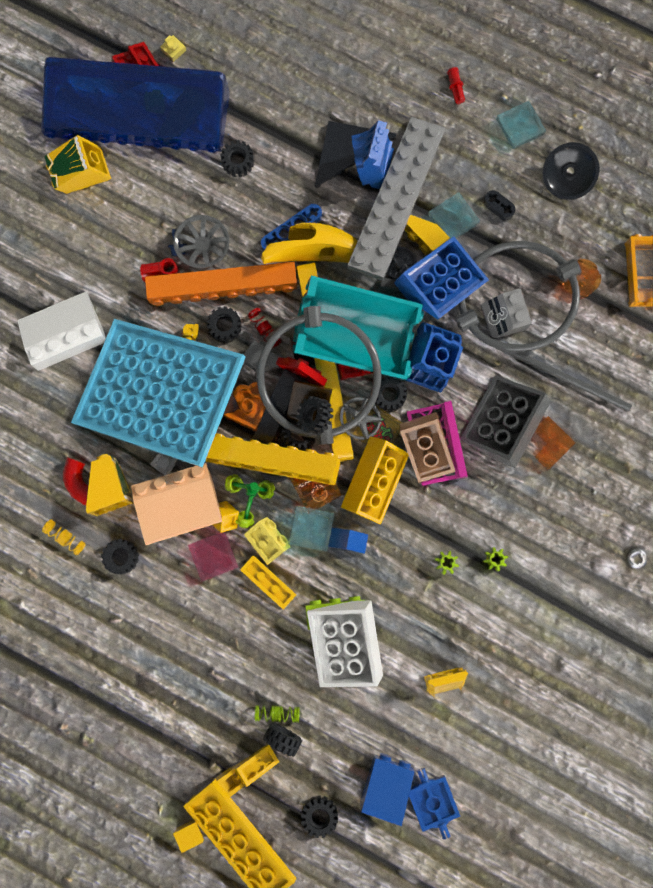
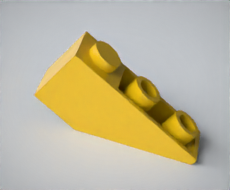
M410 215L404 229L407 232L408 238L412 242H416L425 255L433 252L450 238L437 224Z

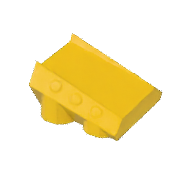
M461 667L424 676L427 692L435 697V694L458 688L462 690L468 672Z

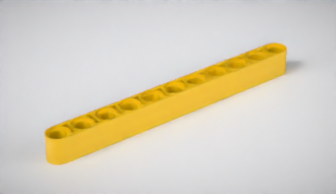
M315 262L296 266L302 296L307 292L305 287L310 276L318 277ZM314 358L316 369L321 371V375L327 379L325 386L322 387L333 389L330 404L332 405L330 408H333V412L330 414L333 415V418H330L329 421L332 422V429L341 426L340 411L343 407V400L336 365L333 362ZM344 410V413H343V422H344V424L347 423L346 415H345V410ZM346 432L334 436V443L331 444L332 452L338 457L339 461L354 459L350 436Z

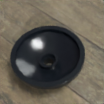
M569 142L556 147L544 162L542 171L544 184L551 194L560 199L574 200L583 197L592 190L598 180L600 172L599 161L593 150L582 143ZM569 167H572L574 170L571 175L567 174Z

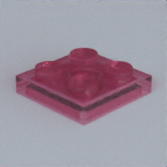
M226 532L217 533L188 545L201 582L239 568Z

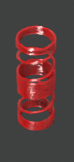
M255 308L247 316L251 322H256L255 328L260 335H266V338L274 329L269 331L272 326L268 320L263 321L256 327L257 323L265 316L259 320L252 321V318L261 313L260 308ZM281 338L276 341L272 349L282 342Z

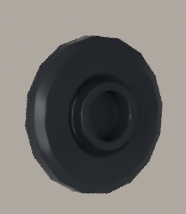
M398 246L386 274L393 279H398L402 273L417 263L414 253L406 247Z

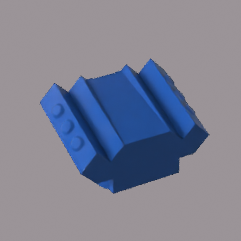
M379 120L368 131L352 136L356 169L362 185L370 184L372 188L380 189L383 184L394 148H391L393 142L388 137L389 129H386L387 122Z
M422 322L417 329L418 335L413 340L408 359L411 361L412 372L405 381L441 393L447 386L449 378L454 376L463 350L461 346L462 338L457 333Z

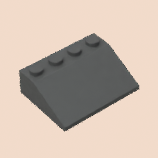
M495 375L460 440L491 458L516 468L550 405L547 394Z

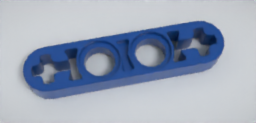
M311 204L265 235L261 240L262 250H265L267 241L269 243H275L277 240L279 242L291 241L288 237L281 238L279 233L282 230L289 232L290 227L294 225L296 220H302L304 223L319 222L322 218L321 207L317 204ZM311 211H317V216L311 215Z

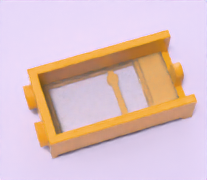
M632 235L624 243L626 246L629 290L628 305L629 307H653V235Z

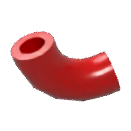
M67 457L62 474L64 486L73 499L86 505L89 485L84 482L82 476L85 464Z

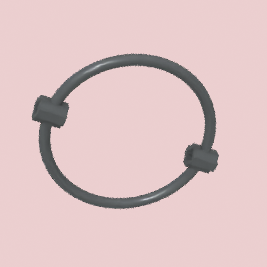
M529 241L505 242L483 251L473 260L477 266L491 255L508 249L535 250L552 258L560 265L556 268L560 280L563 282L570 281L572 289L570 311L562 325L546 338L528 344H508L488 337L476 327L479 325L477 314L473 309L467 311L464 299L458 304L460 315L455 317L459 329L462 332L470 330L474 336L485 344L509 352L532 351L549 345L566 332L578 311L580 289L576 276L580 275L582 271L577 260L572 259L567 262L551 248Z
M310 306L303 308L304 315L289 320L270 336L259 357L257 385L265 408L281 426L300 436L316 438L317 445L334 443V436L343 434L357 426L373 408L381 386V366L373 343L357 325L343 317L321 313L320 306ZM322 321H328L349 329L365 345L373 365V386L365 406L352 420L333 429L332 424H327L328 429L324 430V433L314 434L290 423L274 408L265 386V365L272 347L285 332L302 323H305V328H316L322 326Z

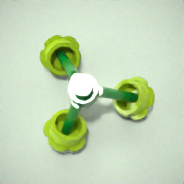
M229 475L225 480V489L230 491V493H235L244 488L246 489L247 496H249L246 510L241 511L238 515V520H236V523L241 528H249L255 523L253 521L254 515L250 512L253 497L258 493L262 499H270L274 495L275 486L268 480H264L259 484L256 482L243 484L242 479L238 475Z

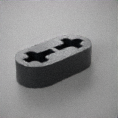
M491 190L484 197V206L500 219L507 221L513 217L516 210L515 205L502 194ZM493 197L496 199L492 203L489 202V199H492ZM508 208L510 211L505 214L503 211Z

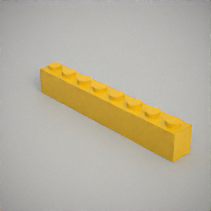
M218 433L215 434L205 462L330 485L336 484L340 461L333 453L319 454L311 449L302 451L293 446L284 448L275 443L261 444L257 440L244 441L236 436L227 438Z

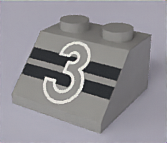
M521 289L502 293L480 305L492 339L525 331L532 324Z

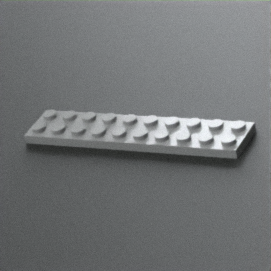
M411 117L350 258L348 269L382 281L384 280L444 135L445 127Z

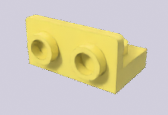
M268 517L257 522L244 534L267 565L290 548L287 538L281 535L275 523Z

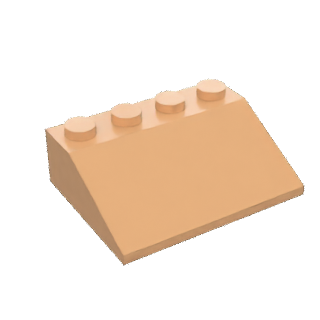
M204 463L203 467L193 466L131 486L135 509L146 545L223 522L212 475L206 463Z

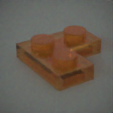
M548 416L538 425L535 431L547 444L534 457L549 470L575 442Z

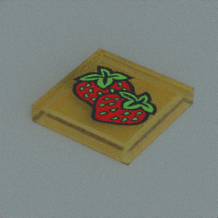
M376 405L382 421L379 430L372 437L383 439L393 444L400 434V424L402 422ZM373 408L371 409L368 415L376 416V413ZM377 422L366 424L368 435L374 431ZM357 427L353 435L363 436L360 427ZM369 438L360 441L367 445Z

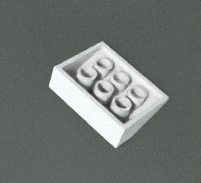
M87 291L17 320L24 349L30 364L38 371L101 345L106 340V335Z
M371 600L350 601L308 610L307 614L320 687L378 686L383 677Z

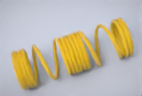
M52 519L47 521L42 528V532L48 534L49 537L55 535V541L62 546L69 545V551H73L75 555H78L84 549L86 544L80 541L73 550H70L71 543L76 536L66 544L72 537V533L66 529L59 534L56 540V536L62 529V526L55 534L50 536L49 532L55 527L56 522Z

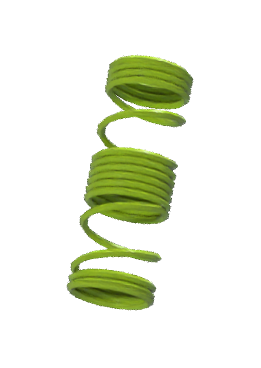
M259 705L255 706V721H260L264 709L267 722L270 716L272 722H281V715L283 721L286 722L290 710L292 722L299 723L300 707H294V719L292 709L289 707L286 720H284L283 707L272 706L267 720L265 706L263 705L260 718Z

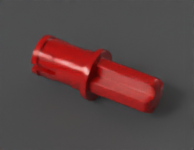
M452 67L447 71L450 81L449 89L453 93L455 103L459 105L465 102L462 88L464 84L460 79L459 69Z

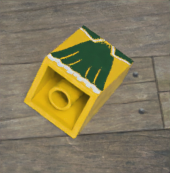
M79 135L44 156L47 170L51 176L52 186L63 193L68 194L111 179L101 147Z
M108 454L96 457L97 460L91 462L86 504L87 514L100 516L133 504L120 461L111 455L108 456Z

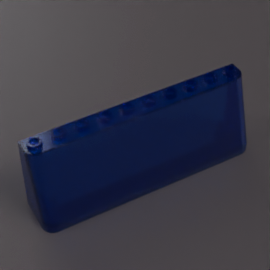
M47 57L44 63L41 132L50 139L57 137L70 140L79 135L88 141H99L101 143L114 142L120 145L135 144L140 147L148 145L155 148L170 147L175 150L182 148L191 151L204 150L210 153L222 152L230 94L227 78L218 71Z

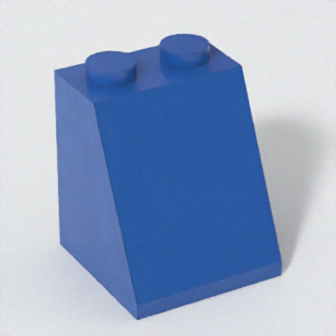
M380 753V756L374 754L360 800L361 812L402 826L415 771L413 767H410L411 764L406 761L399 760L398 763L392 761V757Z

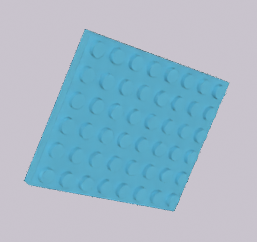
M114 319L71 423L203 467L244 363L245 356L226 349Z

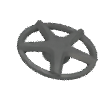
M352 398L343 405L340 411L341 426L344 425V410H347L353 419L363 409L368 398ZM355 401L363 402L359 411L349 406V404ZM374 404L373 406L376 416L367 415L357 425V427H360L363 436H356L347 431L346 433L349 436L365 440L377 433L382 418L376 405ZM377 422L374 431L368 435L366 424Z

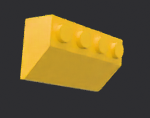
M370 436L341 508L381 525L409 457L408 453L386 440Z

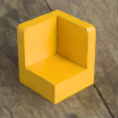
M227 501L218 503L223 522L213 524V526L220 533L236 529L239 511Z
M194 819L177 827L173 833L181 853L204 841L199 826Z

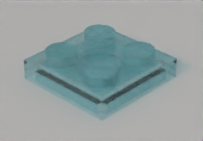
M530 101L497 115L496 118L512 149L536 139L546 132Z
M459 192L429 211L428 214L433 222L450 237L449 239L453 236L457 239L480 223L479 218Z
M295 506L288 544L327 552L334 513Z

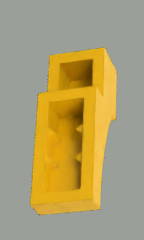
M266 744L254 754L228 768L214 779L218 781L231 797L244 786H249L278 764L279 760L270 745Z

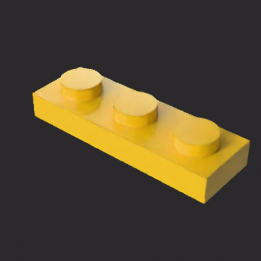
M254 555L240 569L283 610L297 595Z

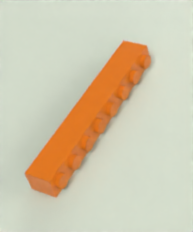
M295 261L145 277L147 300L154 306H161L168 302L180 304L182 301L187 300L199 302L201 299L207 298L209 300H217L220 297L226 296L228 298H236L238 295L245 294L246 296H255L257 293L274 294L275 291L292 292L294 289H297Z

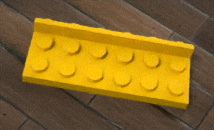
M216 779L199 793L193 795L183 806L249 888H288L294 884L297 878Z

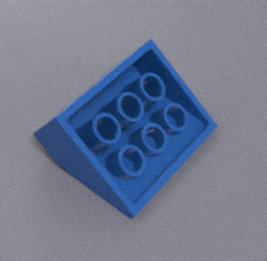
M453 236L402 273L394 284L408 300L423 304L422 309L438 320L489 281V279Z

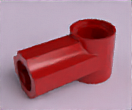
M166 258L161 262L142 264L140 273L142 280L145 282V277L178 274L180 269L172 259ZM169 267H173L172 271L166 272Z

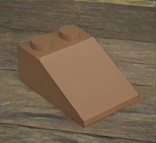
M437 412L400 424V433L418 483L456 472Z

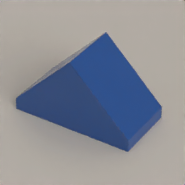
M330 527L327 547L365 554L368 534Z

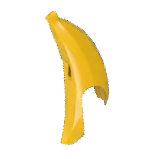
M299 223L291 226L289 229L288 239L291 241L269 244L261 254L263 264L292 261L349 263L358 241L352 235L330 225Z

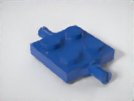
M421 768L422 773L418 769L417 773L421 782L410 789L409 797L422 832L431 828H439L442 839H446V836L449 838L451 835L446 824L460 817L446 777L442 775L435 779H428L425 768Z

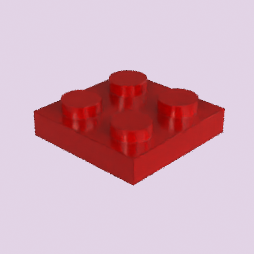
M289 356L287 358L278 357L275 363L282 369L301 376L311 384L325 386L327 379L321 375V371L309 367V363L301 358L295 360Z

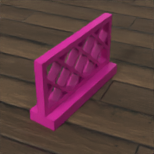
M451 401L407 411L408 421L412 420V415L421 414L426 416L424 412H429L427 414L429 415L433 410H442L443 416L440 419V423L444 420L445 426L442 424L441 426L446 430L445 439L448 438V448L450 449V455L456 471L455 475L452 476L443 475L442 478L436 477L432 480L421 482L422 486L468 477Z

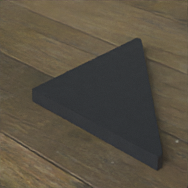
M328 121L315 188H319L321 184L333 179L348 167L356 164L352 136L366 132L370 128ZM389 132V140H395L397 133Z

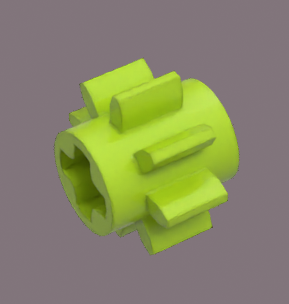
M492 547V553L484 552L487 559L483 560V562L489 564L488 570L495 567L496 571H500L499 566H507L504 561L508 556L502 554L503 549L496 552L495 547ZM494 556L499 557V561L492 562V558Z
M448 551L447 555L440 552V559H434L438 562V566L435 569L441 568L443 575H445L447 570L453 574L452 568L459 567L458 564H455L458 556L452 557L451 551ZM444 558H445L446 560H447V559H450V560H451V562L449 563V566H450V567H448V566H443L442 563L445 562V561H444Z

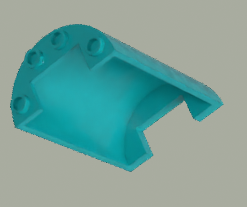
M311 275L305 287L307 292L302 296L297 317L304 315L303 308L320 306L321 313L337 315L351 321L373 343L380 360L381 374L407 380L412 372L411 361L408 360L410 357L409 344L414 338L413 326L419 324L423 319V304ZM322 321V326L316 328H305V323L295 326L293 341L296 342V345L292 347L293 353L373 372L372 361L365 345L349 329L328 321Z

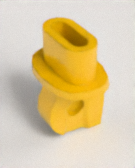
M186 324L182 330V338L196 341L199 324Z

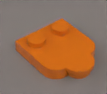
M253 382L249 386L239 385L233 391V396L239 409L232 413H226L223 417L257 431L266 409L261 400L257 382Z

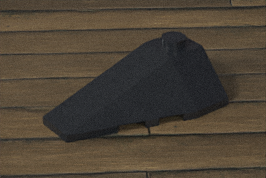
M284 369L270 401L279 414L291 423V419L286 417L294 381L309 382L301 376ZM265 409L252 439L260 441L261 444L275 443L280 437L283 426L273 419L267 409Z

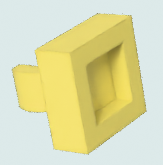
M169 35L160 46L161 51L173 62L186 51V47L174 35Z

